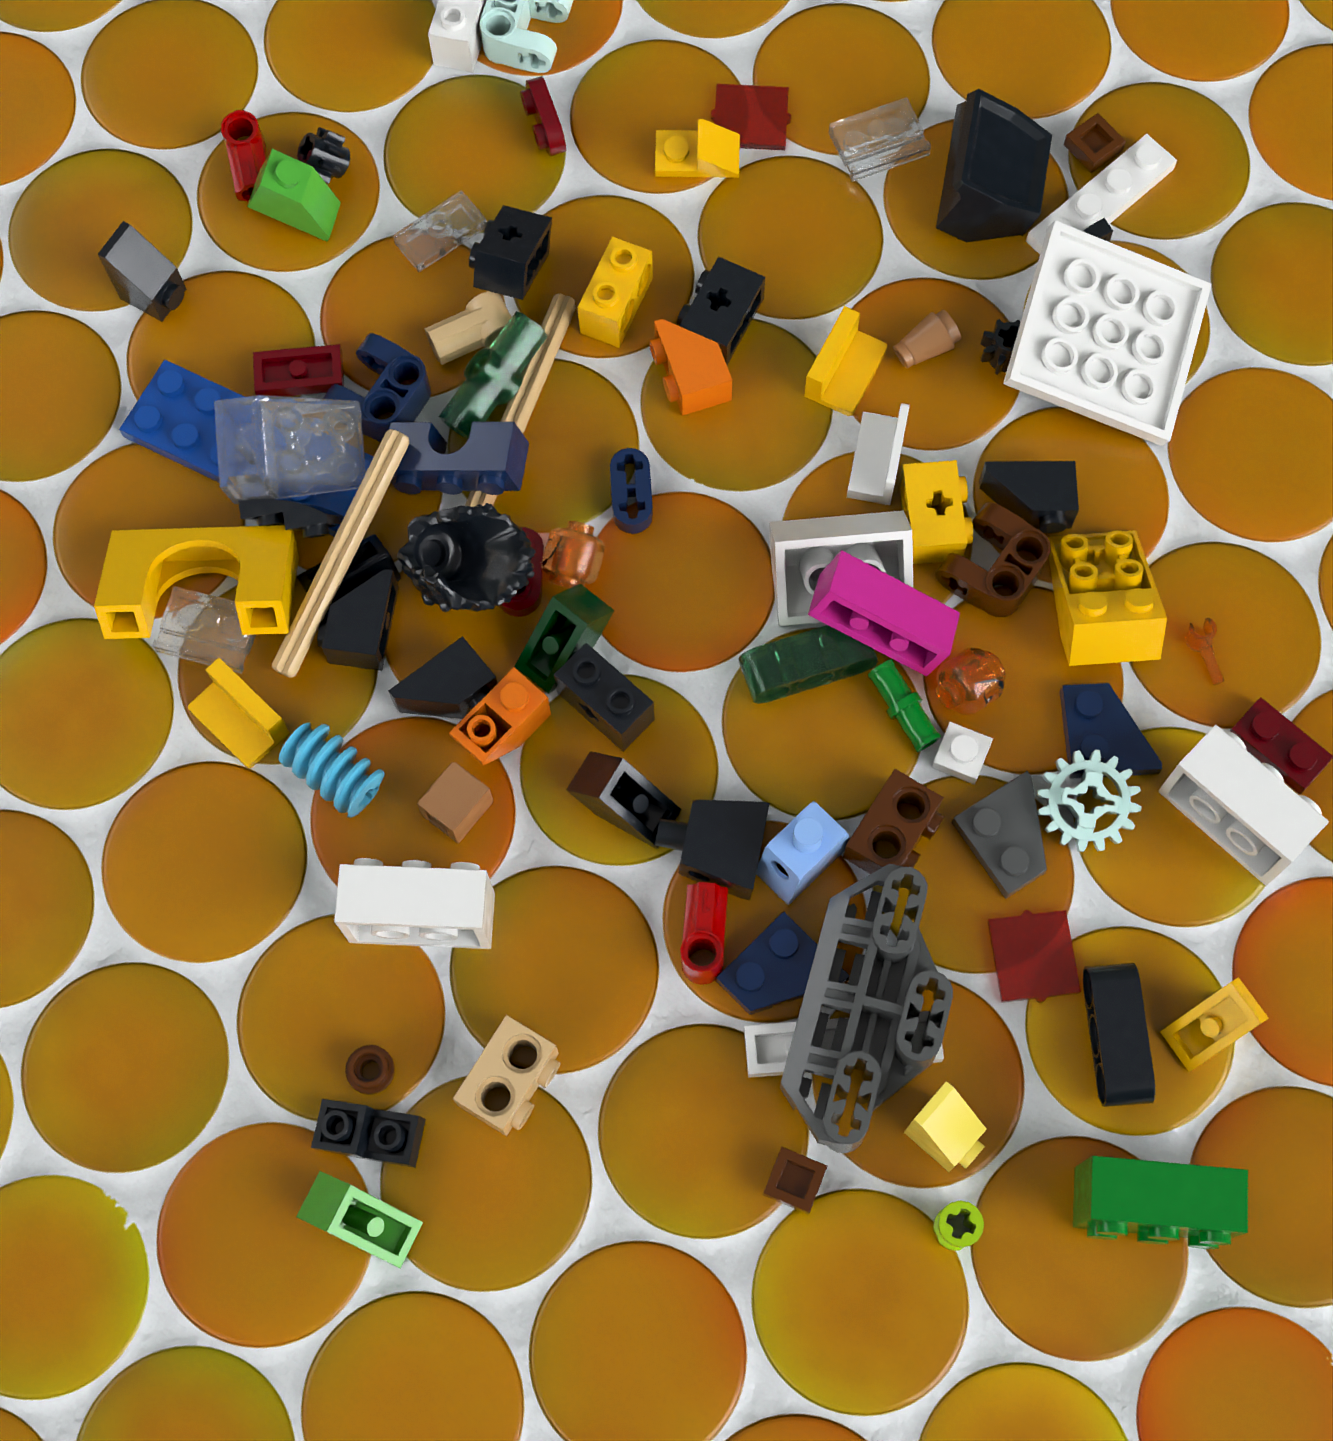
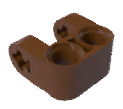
M986 502L972 520L973 529L983 539L1001 549L1002 553L989 571L959 554L950 553L935 572V576L943 587L966 602L992 616L1007 617L1018 609L1041 576L1051 552V543L1043 532L1034 528L1018 515L997 503ZM1017 552H1031L1037 560L1026 561ZM993 586H1007L1012 590L1013 595L1002 596L994 590Z

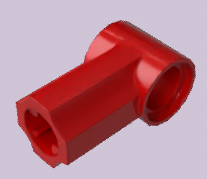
M236 110L224 117L221 123V133L226 143L236 197L238 201L249 202L258 173L266 160V144L256 117L250 112ZM249 136L245 140H238L240 137Z
M698 882L697 884L687 885L683 940L680 947L681 965L686 978L700 985L714 982L724 967L728 888L716 883ZM706 949L714 954L715 959L706 966H698L692 963L689 957L696 950Z

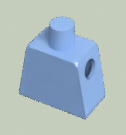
M812 801L767 844L758 863L756 875L789 906L845 851V847L850 840L849 834L815 801ZM778 863L786 870L788 876L783 874L778 869V867L776 866Z

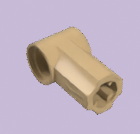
M490 291L474 297L467 304L465 311L424 328L431 348L441 365L483 346L488 350L502 348L512 342L519 331L500 294Z

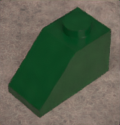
M582 584L552 596L514 667L548 694L556 689L554 674L585 643L589 644L592 648L595 646L615 610Z

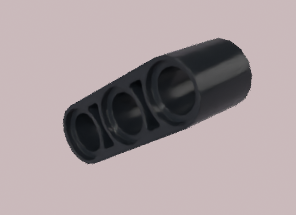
M1135 963L1085 966L1083 969V991L1100 1103L1103 1107L1153 1103L1155 1100V1078L1137 966Z

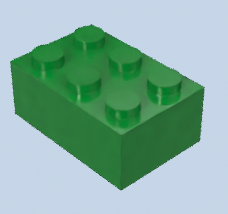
M1091 1156L1074 1167L1073 1228L1087 1229V1237L1093 1239L1117 1240V1236L1137 1233V1242L1163 1245L1168 1244V1240H1179L1180 1237L1188 1238V1247L1219 1249V1245H1231V1238L1248 1233V1170Z

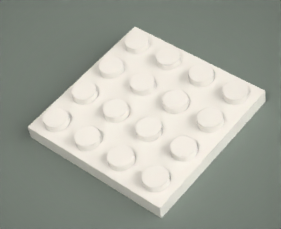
M1055 220L1048 226L1003 384L1163 446L1171 440L1212 284Z

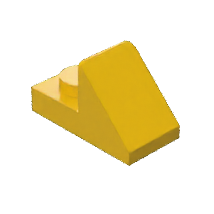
M698 119V130H656L655 177L739 178L740 134L704 119Z
M1238 977L1164 1028L1160 1033L1188 1072H1191L1269 1018Z

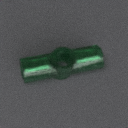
M516 311L492 345L481 349L471 358L464 371L466 380L438 416L442 422L468 440L472 422H485L497 405L507 403L518 392L523 381L521 372L548 337L545 330L523 313Z

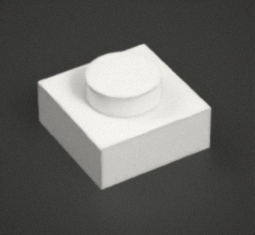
M949 722L931 768L975 785L993 738Z

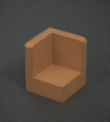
M453 762L424 794L417 805L426 820L459 844L493 803V798L489 787L460 765Z

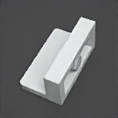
M901 403L898 418L863 411L847 498L890 505L910 404Z

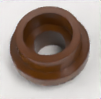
M362 1046L355 1050L348 1058L345 1068L346 1078L349 1084L362 1094L373 1095L380 1093L390 1085L394 1078V1061L390 1054L379 1046ZM370 1062L377 1063L379 1065L378 1075L372 1079L364 1078L362 1073L364 1066Z

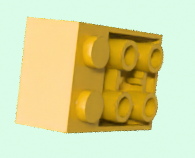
M1117 530L1106 533L1068 534L1065 536L1048 537L1051 543L1049 562L1059 632L1069 666L1161 659L1167 616L1136 530Z

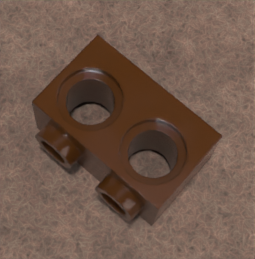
M894 769L848 841L843 858L869 874L888 864L914 868L921 854L914 851L922 836L931 840L945 817L938 812L944 797L899 770ZM902 803L914 804L920 810L921 816L917 819H906L899 814L897 806ZM878 841H888L895 846L897 855L892 858H882L874 852L872 845Z

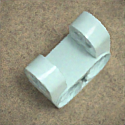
M487 0L480 18V31L485 56L496 64H504L535 73L548 72L552 67L557 52L556 43L544 34L527 30L530 19L534 18L552 23L564 22L568 19L573 0Z

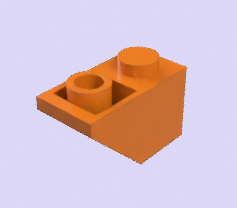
M665 319L654 321L655 338L649 340L650 351L655 364H663L667 376L663 377V384L670 402L677 401L682 416L732 401V378L719 344Z
M513 667L449 732V735L484 766L519 748L551 715L548 696Z

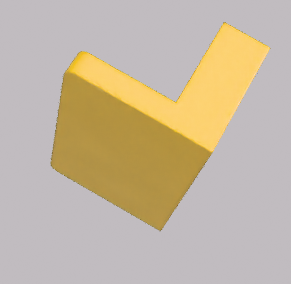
M844 306L806 376L804 397L846 416H852L887 351V343L858 331L860 313Z
M218 657L205 669L213 683L188 705V709L246 768H252L290 732L282 718Z

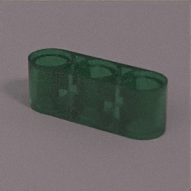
M828 625L757 646L744 652L738 658L751 698L757 704L771 702L870 670L879 662L873 648Z

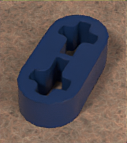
M635 448L622 449L613 456L610 463L613 518L620 530L636 534L647 529L652 522L653 507L650 464L647 456L642 451ZM625 464H634L636 470L635 484H626ZM636 497L637 509L639 510L638 518L634 519L629 518L626 512L628 510L627 498Z

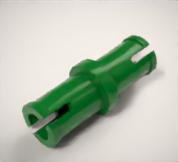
M892 659L883 662L868 673L869 679L873 681L889 707L886 712L890 719H897L917 753L930 747L941 738L940 733L936 731L920 705L922 698L918 692L912 693Z

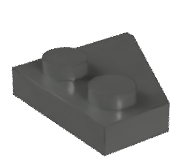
M1028 771L953 818L951 823L1005 899L1046 872L1047 866L1032 777Z

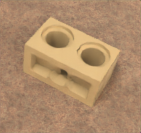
M506 1015L453 1097L454 1102L458 1107L506 1137L512 1127L520 1130L534 1108V1104L529 1102L539 1085L546 1088L560 1067V1062L555 1060L559 1054L556 1045ZM523 1046L535 1049L537 1051V1058L532 1066L526 1069H518L511 1065V1057L516 1049ZM494 1088H504L510 1092L509 1104L501 1111H490L485 1108V1097Z

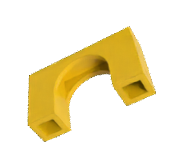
M285 525L112 530L94 604L104 639L150 638L157 604L161 595L177 581L202 573L223 574L238 581L234 602L242 635L289 633L299 563L294 531L285 530Z

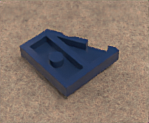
M783 911L716 977V982L749 1015L770 1009L773 1005L785 1001L791 1002L803 998L818 944ZM841 969L839 983H845L850 976L843 969Z

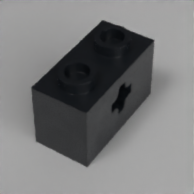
M503 205L496 218L488 220L481 242H475L472 246L469 267L474 269L473 287L523 300L549 255L552 217Z
M718 256L711 271L705 269L702 272L695 289L697 296L691 305L686 303L683 306L676 325L717 342L726 365H728L764 300L765 276Z
M587 643L554 674L557 693L623 752L655 720L654 702Z

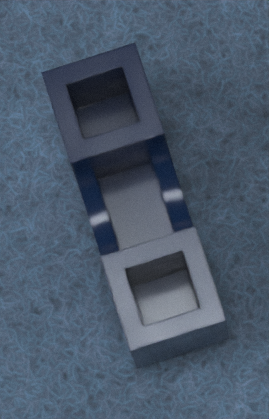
M390 422L389 429L399 431L409 438V446L391 480V483L398 491L406 494H419L421 490L440 491L450 495H457L462 493V491H481L490 495H500L504 491H521L529 442L515 422H472L468 441L461 449L451 454H445L447 442L431 422Z

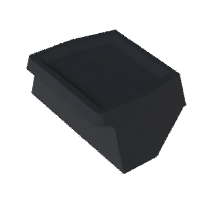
M981 89L968 93L966 101L957 104L936 229L965 242L1018 235L1023 236L1041 213L1052 134L1018 108Z

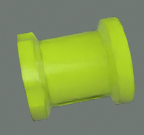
M961 1200L951 1202L939 1211L933 1224V1231L937 1236L939 1244L953 1251H959L977 1242L984 1228L983 1217L978 1208L970 1202ZM958 1214L964 1216L963 1225L969 1228L970 1232H965L958 1238L952 1236L953 1227L946 1223L947 1219L952 1220Z

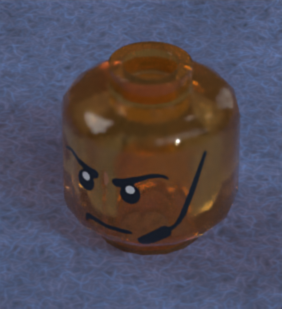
M568 521L567 528H554L551 530L541 561V568L549 575L548 581L550 583L571 588L578 584L583 586L584 584H592L597 580L605 552V544L598 537L593 536L594 527L581 522Z
M977 647L966 648L938 668L936 675V694L938 699L946 708L953 709L959 714L973 715L1002 695L1006 677L1003 664L997 656L989 651H984Z

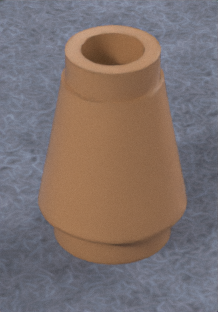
M941 310L937 314L930 312L900 343L893 346V349L905 368H909L912 365L953 350L955 348L954 343L961 340V334L957 325L945 310Z

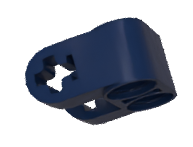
M369 333L356 350V355L365 366L380 374L375 384L365 397L346 387L333 384L321 400L320 406L330 417L339 423L381 442L386 431L389 430L390 422H414L431 396V386L425 365L420 358L382 336ZM407 379H416V381L410 385L401 384L403 381ZM394 413L387 419H377L381 414Z

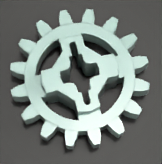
M1080 750L1074 751L1072 756L1073 764L1069 765L1064 759L1059 758L1055 762L1059 774L1056 775L1046 771L1042 776L1050 784L1049 789L1037 791L1036 796L1047 800V806L1037 810L1039 816L1050 815L1052 821L1046 826L1045 831L1049 833L1059 829L1062 832L1059 840L1060 845L1064 846L1071 839L1077 840V851L1084 852L1088 842L1092 841L1097 852L1105 850L1104 838L1108 837L1113 843L1119 844L1122 842L1118 831L1119 828L1131 831L1136 826L1127 817L1129 813L1141 811L1142 806L1132 803L1130 797L1141 791L1140 786L1128 787L1126 780L1133 772L1131 769H1127L1119 773L1115 769L1119 759L1116 756L1103 763L1101 762L1100 750H1094L1089 760H1084ZM1084 770L1081 783L1075 788L1060 787L1067 776ZM1103 774L1114 783L1119 796L1111 795L1103 785ZM1088 789L1093 790V798L1109 805L1096 806L1088 814L1084 812V804L1067 797L1081 796ZM1058 806L1067 807L1075 818V829L1064 821L1059 813ZM1103 814L1117 815L1107 828L1093 833L1096 819Z

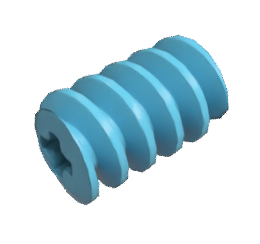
M310 722L302 724L289 736L279 753L280 763L284 767H292V772L297 778H306V784L312 790H320V795L325 801H334V807L338 812H348L349 818L358 815L377 794L385 776L384 771L378 769L368 776L366 773L371 765V761L368 758H363L354 765L352 762L356 757L357 749L351 746L340 753L339 750L344 741L340 735H336L326 742L325 739L330 731L327 724H321L314 730L311 729L312 725Z

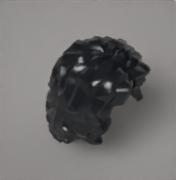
M486 503L484 506L478 504L474 507L457 506L414 518L407 527L409 542L400 548L397 553V559L402 564V570L411 578L413 585L421 592L424 603L429 606L438 604L443 612H448L451 609H465L478 612L480 610L494 609L495 606H500L502 603L509 604L511 599L516 597L517 590L529 584L528 578L534 577L535 574L531 559L536 551L531 547L530 539L526 537V533L521 527L512 522L509 515L500 514L489 503Z

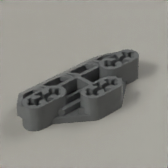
M888 864L830 898L781 1079V1091L792 1109L797 1108L817 1143L826 1145L837 1153L855 1151L862 1144L869 1128L872 1112L933 1063L942 1044L953 999V988L946 976L937 971L920 932L919 924L928 885L925 877L912 867ZM876 885L883 886L881 893L871 892L865 919H855L857 907L854 903L848 906L850 898ZM900 888H906L909 890L908 900L903 912L896 947L886 944L887 936L892 924ZM838 942L867 949L865 955L855 954L848 984L838 982L846 950L837 948ZM925 990H930L934 992V1003L928 1014L927 1026L922 1038L923 1049L920 1054L911 1051V1040L917 1029L924 1001L923 993ZM822 1006L850 1013L849 1019L839 1017L831 1050L821 1048L830 1015L820 1012ZM907 1014L911 1017V1019H906ZM854 1069H859L863 1071L862 1079L864 1081L858 1091L850 1122V1127L853 1129L845 1137L838 1134L839 1126L834 1123H839L843 1115L851 1085L850 1076ZM804 1071L833 1079L832 1085L822 1082L814 1113L805 1101L809 1095L812 1079L803 1077ZM835 1094H836L841 1100L834 1102L833 1100H834ZM868 1103L867 1109L865 1110L861 1104Z

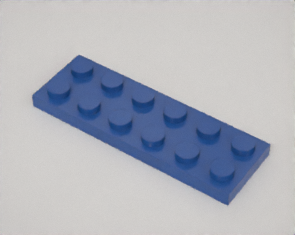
M165 359L119 429L124 438L253 499L301 502L332 510L344 517L374 458L361 450ZM340 526L329 527L330 535L335 537Z

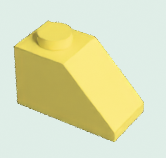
M946 1081L913 1119L904 1133L944 1169L950 1172L958 1163L966 1169L985 1146L978 1139L986 1131V1127L956 1089Z

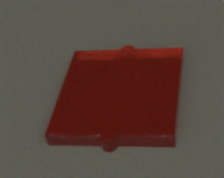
M717 84L715 109L711 110L710 118L714 121V124L740 134V148L785 151L787 125L791 123V114L787 113L789 87Z
M1025 910L1021 916L988 919L987 923L1001 1003L1036 999L1038 1003H1043L1047 997L1079 994L1081 992L1066 910L1032 914L1031 911Z

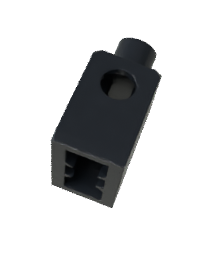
M693 800L688 823L660 817L655 845L682 851L678 872L680 875L697 882L716 883L722 887H727L728 894L750 900L770 803Z

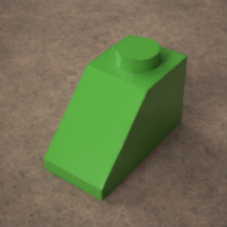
M272 149L258 173L247 207L324 241H328L341 202L312 166Z
M319 1171L296 1216L400 1269L423 1224L422 1221L321 1171Z

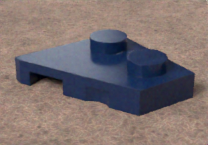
M1109 683L1062 686L1060 699L1069 765L1073 764L1072 756L1074 751L1080 750L1084 760H1089L1094 750H1100L1101 762L1106 763L1113 756L1119 758L1115 768L1119 773L1127 769L1132 770L1131 776L1160 773L1162 762ZM1084 770L1070 774L1069 778H1082Z

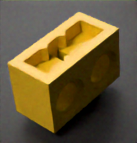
M615 237L611 238L577 307L580 334L620 348L653 279L651 250Z

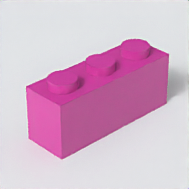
M841 550L820 573L808 615L903 665L928 676L950 655L960 612Z

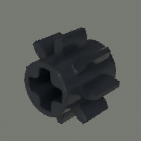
M318 127L316 135L307 133L301 140L297 159L312 166L325 183L329 184L331 176L340 178L345 174L350 163V151L342 146L345 141L344 136Z
M999 319L996 321L994 333L990 331H984L980 344L986 348L983 350L981 361L989 362L997 375L1000 372H1007L1020 320L1003 323Z

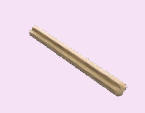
M561 293L553 296L500 421L515 422L522 433L525 431L575 312V300L572 297ZM471 491L465 506L474 507L478 504L484 506L486 503L493 505L497 495H490L481 491Z
M393 429L386 431L289 628V633L286 634L272 663V668L276 672L291 678L296 676L318 631L320 622L324 619L409 446V438L403 433Z

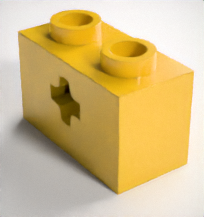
M957 460L903 464L899 479V491L902 511L904 510L912 528L913 564L943 562L950 553L963 556L967 544L973 543V524L971 517H964L962 503H967L968 487L966 477L958 475Z

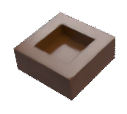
M1097 113L1068 133L1063 145L1092 173L1122 152L1126 141Z
M781 1146L763 1196L809 1214L828 1165Z

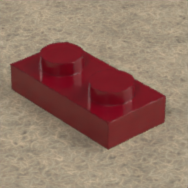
M340 344L253 352L254 391L257 399L327 393L333 384L344 387L343 352Z
M1262 697L1253 704L1230 730V732L1237 735L1244 742L1246 750L1261 763H1267L1278 770L1284 782L1300 795L1333 759V755Z

